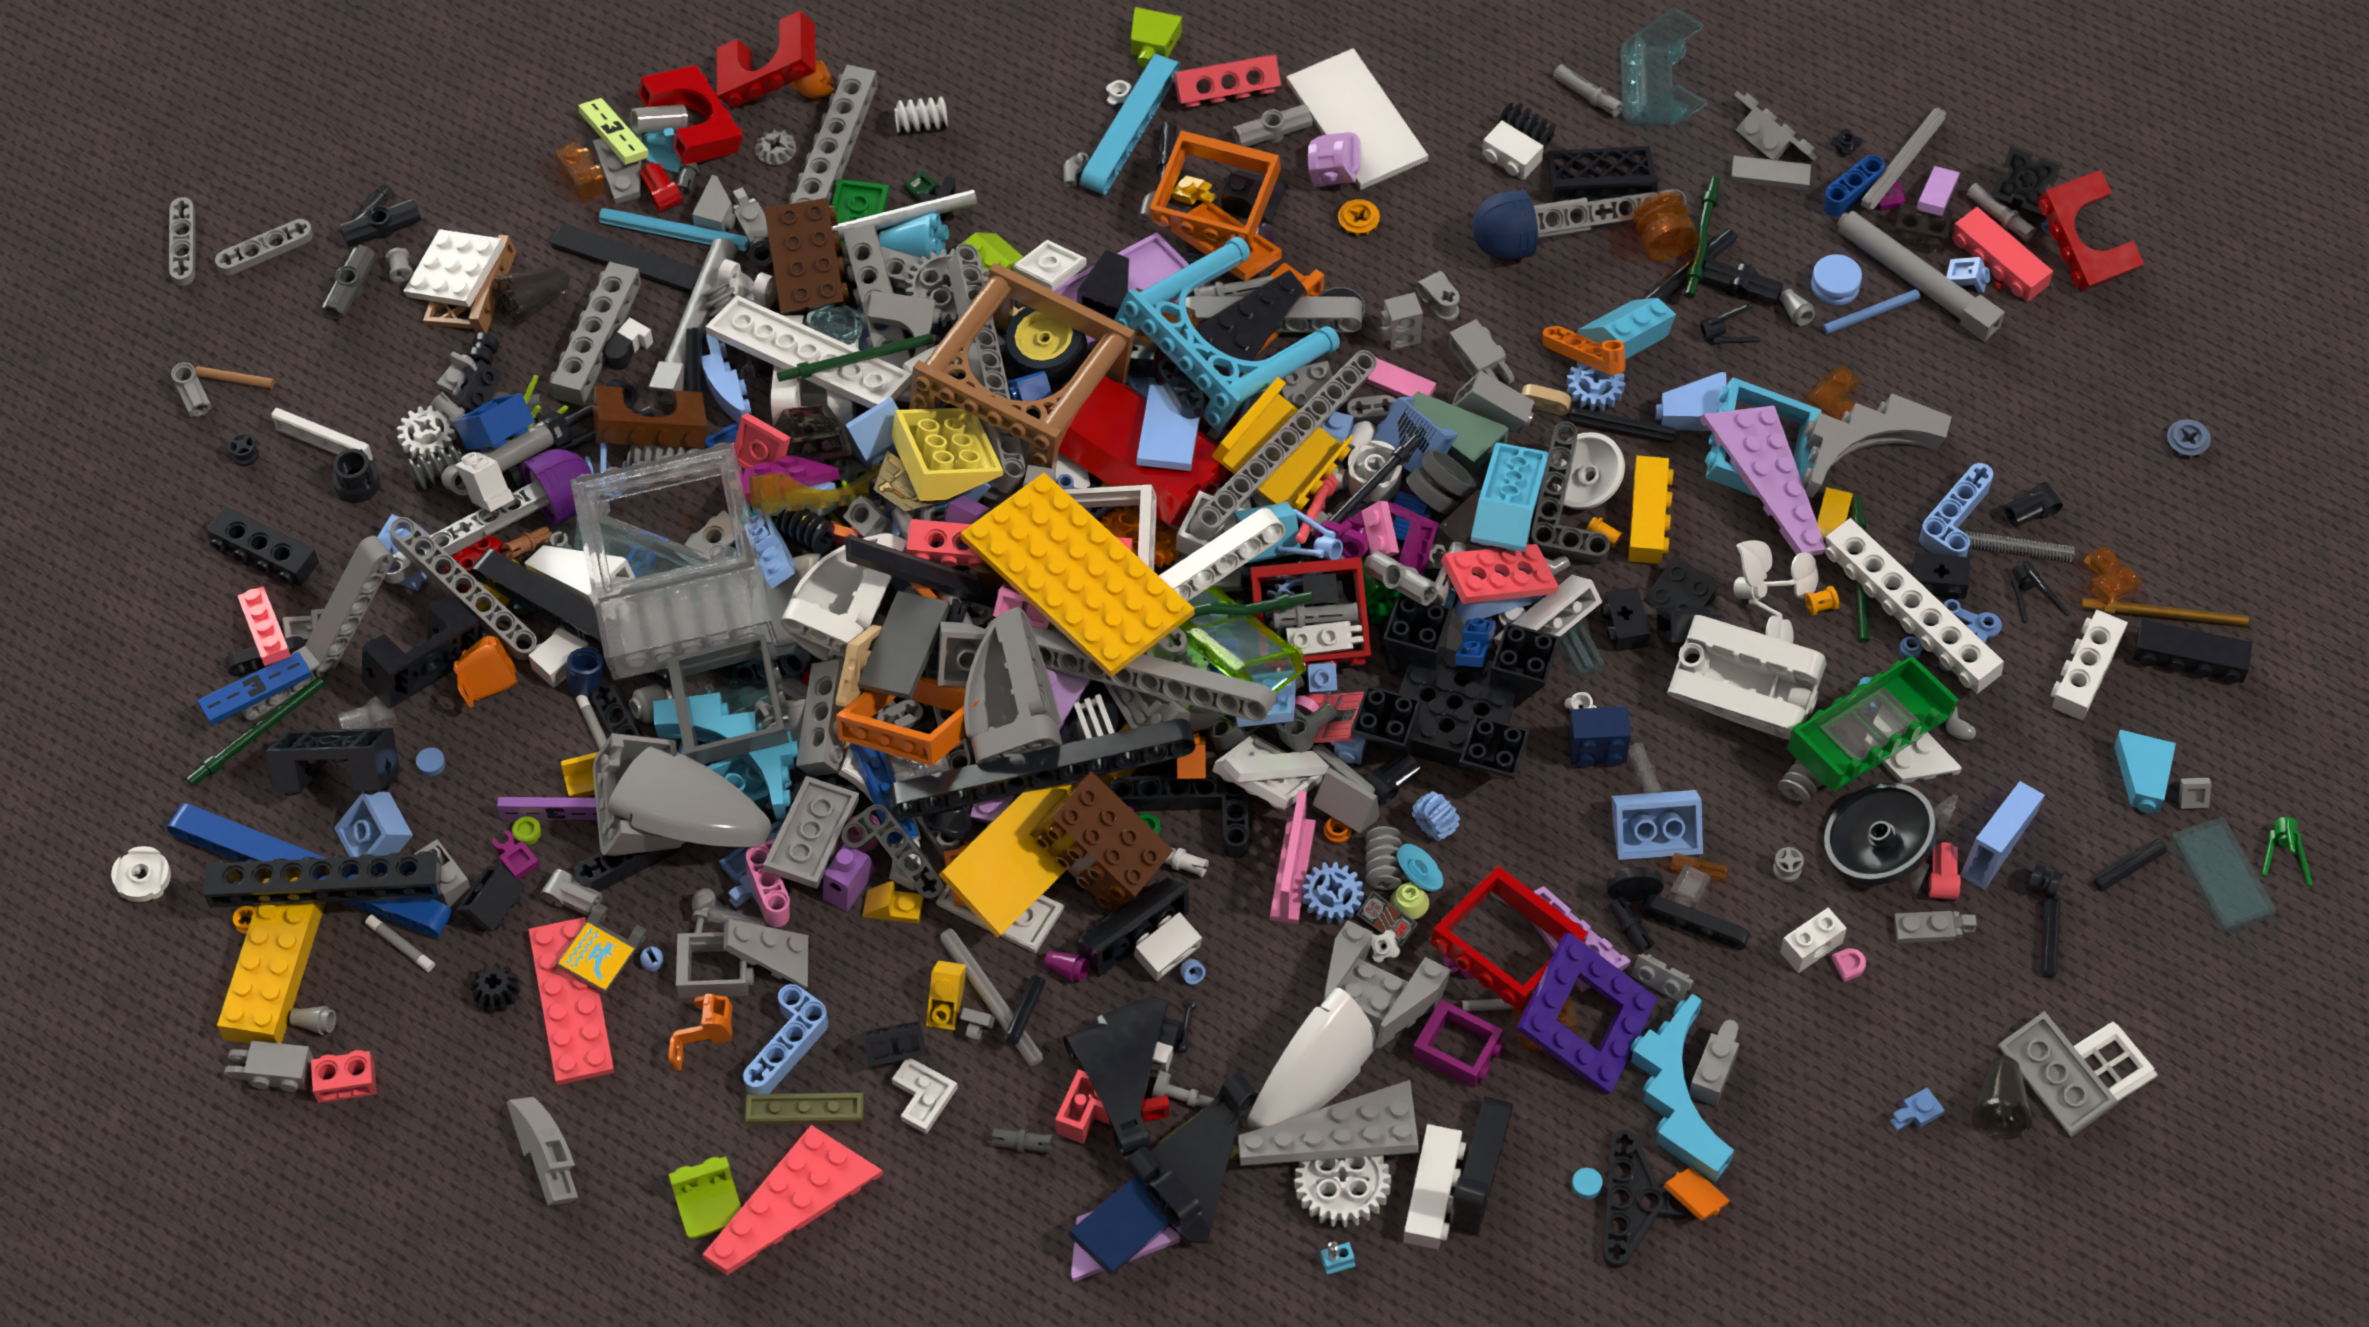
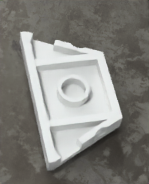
M1881 705L1873 725L1889 739L1892 734L1898 733L1906 727ZM1928 732L1922 738L1882 763L1901 784L1914 782L1917 779L1936 778V775L1948 773L1957 775L1962 769ZM1867 734L1864 746L1870 750L1873 746H1878V744Z

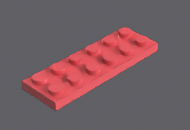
M585 917L529 929L557 1085L615 1073L599 990L556 967V963L586 923Z

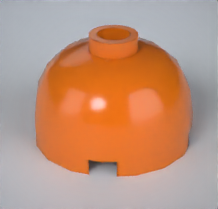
M816 60L815 73L790 83L795 93L800 91L809 99H820L836 92V89L828 84V82L833 83V80L823 60Z

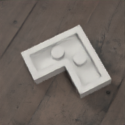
M912 1058L905 1059L892 1078L893 1085L914 1095L902 1113L901 1120L925 1134L928 1133L958 1088L956 1082Z

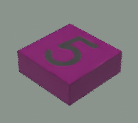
M1895 182L1878 203L1880 211L1905 207L1906 200L1900 182Z

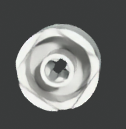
M1369 441V444L1363 446L1360 444L1352 450L1348 458L1349 471L1347 472L1348 489L1352 495L1391 458L1390 454L1395 450L1392 445L1382 441ZM1398 465L1363 502H1388L1393 498L1401 486L1402 465Z

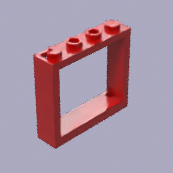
M1361 557L1250 567L1253 603L1262 601L1261 582L1302 579V576L1336 573L1337 576L1353 574L1358 625H1362V632H1359V636H1363L1364 642L1360 643V651L1267 659L1263 612L1254 615L1260 670L1272 671L1293 667L1295 671L1308 670V664L1334 662L1336 667H1338V663L1349 662V666H1360L1366 664V660L1371 659Z
M1497 866L1434 927L1430 944L1439 950L1438 953L1447 956L1455 962L1459 969L1468 972L1476 978L1484 988L1490 989L1500 996L1504 1003H1509L1521 1012L1529 1004L1550 960L1522 986L1451 931L1480 902L1493 892L1558 942L1561 941L1564 934L1570 932L1583 943H1586L1588 932L1500 866Z

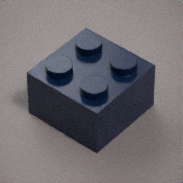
M1628 706L1571 709L1568 729L1571 765L1586 768L1594 764L1617 766L1621 763H1627L1631 739Z

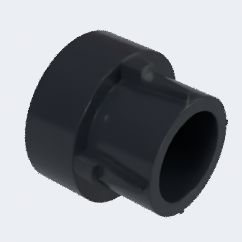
M347 449L333 457L334 470L332 472V482L337 495L342 500L350 503H361L369 500L377 493L380 487L377 467L368 459V456L362 449Z

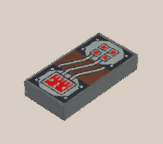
M1374 891L1357 913L1358 916L1383 934L1386 930H1392L1396 935L1395 939L1398 945L1402 948L1405 947L1420 926V924Z

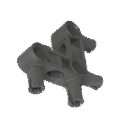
M1295 671L1296 691L1304 685V682L1298 672ZM1326 702L1309 716H1304L1295 707L1294 721L1239 727L1236 716L1220 713L1221 717L1211 727L1204 729V733L1212 741L1216 751L1228 753L1261 726L1265 727L1267 725L1276 730L1281 740L1292 750L1305 752L1313 746L1314 738L1318 736L1319 730L1333 718H1336L1337 714L1332 705Z

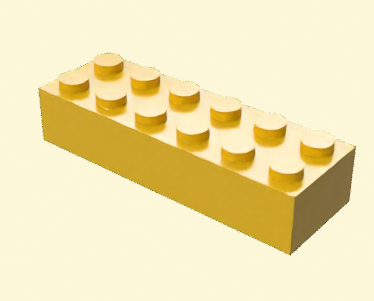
M270 878L264 879L263 883L268 882ZM292 878L290 882L296 881L299 878ZM325 903L262 905L255 907L217 1024L224 1040L251 1044V1041L282 1043Z

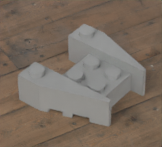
M1347 921L1335 938L1323 1002L1335 988L1346 991L1369 1019L1375 1033L1378 1034L1375 1047L1381 1048L1391 1041L1400 1030L1405 1027L1409 1028L1415 1024L1417 1018L1423 1014L1427 1015L1434 1010L1446 991L1451 969L1425 957L1410 981L1407 982L1364 961L1369 954L1373 932L1351 921Z

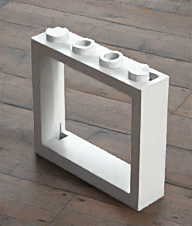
M1152 485L1063 489L1083 508L1140 505L1138 557L1154 571L1157 496Z

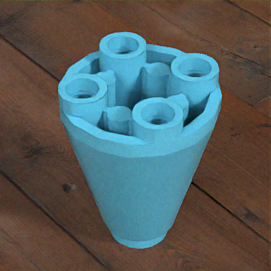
M930 213L884 230L878 234L881 247L920 258L924 256L929 260L931 259L932 251L939 256L941 249H944L947 254L945 240L949 238V231L947 225H942L939 214Z

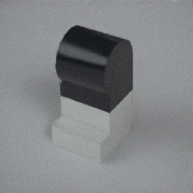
M629 318L605 346L608 366L614 370L625 369L630 363V358L641 346L648 349L653 343L651 329Z
M1164 1017L1153 1062L1160 1064L1152 1063L1151 1070L1167 1073L1181 1033L1182 1022Z

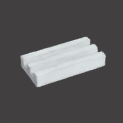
M1100 694L1095 695V699H1085L1084 703H1074L1086 739L1092 738L1083 711L1088 709L1097 736L1103 735L1093 709L1097 705L1108 733H1115Z

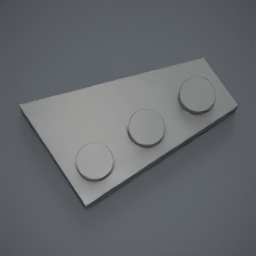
M631 130L632 133H633V134L641 141V143H642L643 133H641V134H635V133L633 132V130ZM602 138L594 140L593 144L615 204L640 197L641 160L624 164Z
M728 919L724 923L725 951L752 965L759 964L772 971L771 975L781 979L783 977L795 983V985L803 990L808 987V935Z

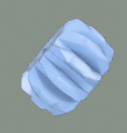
M1432 791L1425 796H1421L1416 801V804L1412 806V816L1416 819L1415 823L1430 838L1438 841L1445 839L1454 833L1455 829L1459 826L1458 821L1460 818L1455 813L1456 808L1452 807L1450 801H1447L1442 794L1438 795Z

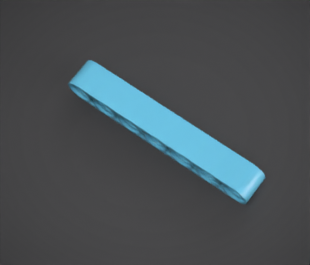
M1158 54L1152 57L1081 175L1080 186L1104 195L1108 192L1106 189L1111 187L1119 174L1118 170L1122 169L1131 154L1128 152L1133 151L1142 136L1140 133L1143 134L1153 118L1151 115L1156 113L1164 99L1162 96L1165 97L1173 85V72L1180 71L1179 62Z

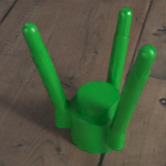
M2291 817L2277 819L2274 822V830L2269 831V843L2263 864L2262 876L2266 877L2268 875L2275 842L2278 841L2280 846L2289 847L2291 854H2294L2297 849L2306 883L2309 887L2312 886L2313 883L2301 843V833L2298 832L2297 821Z

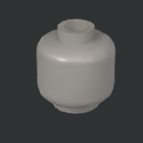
M652 684L634 691L632 699L629 700L631 713L636 720L639 719L645 724L654 722L653 701L672 699V695L659 684Z

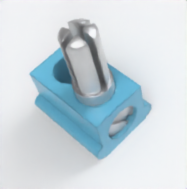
M1330 1242L1328 1249L1321 1250L1320 1257L1327 1275L1355 1267V1257L1349 1242L1338 1245L1336 1242H1333L1332 1245ZM1345 1254L1347 1257H1340L1339 1255Z

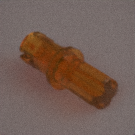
M1674 853L1671 863V871L1694 875L1696 879L1699 876L1725 881L1729 873L1728 866L1704 861L1702 856L1695 858Z

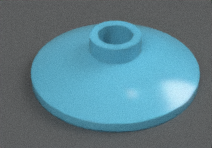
M1404 844L1398 849V861L1409 882L1415 883L1422 889L1435 892L1442 887V873L1430 855L1412 844Z

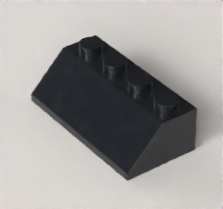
M1169 877L1161 882H1154L1149 886L1146 893L1128 901L1124 908L1116 914L1112 913L1105 917L1101 925L1093 930L1085 931L1077 941L1078 954L1084 955V958L1089 960V967L1098 977L1102 976L1133 954L1137 946L1136 942L1144 934L1149 933L1151 935L1158 930L1157 926L1167 916L1173 918L1179 912L1183 917L1189 914V887L1185 883Z

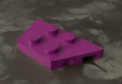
M783 456L778 461L757 463L754 467L745 469L739 491L740 504L743 505L840 479L839 470L836 467L798 456Z

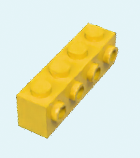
M1636 456L1628 561L1661 564L1662 555L1668 554L1669 538L1664 537V532L1670 529L1671 515L1666 514V508H1671L1672 492H1667V485L1672 486L1673 469H1668L1669 458Z

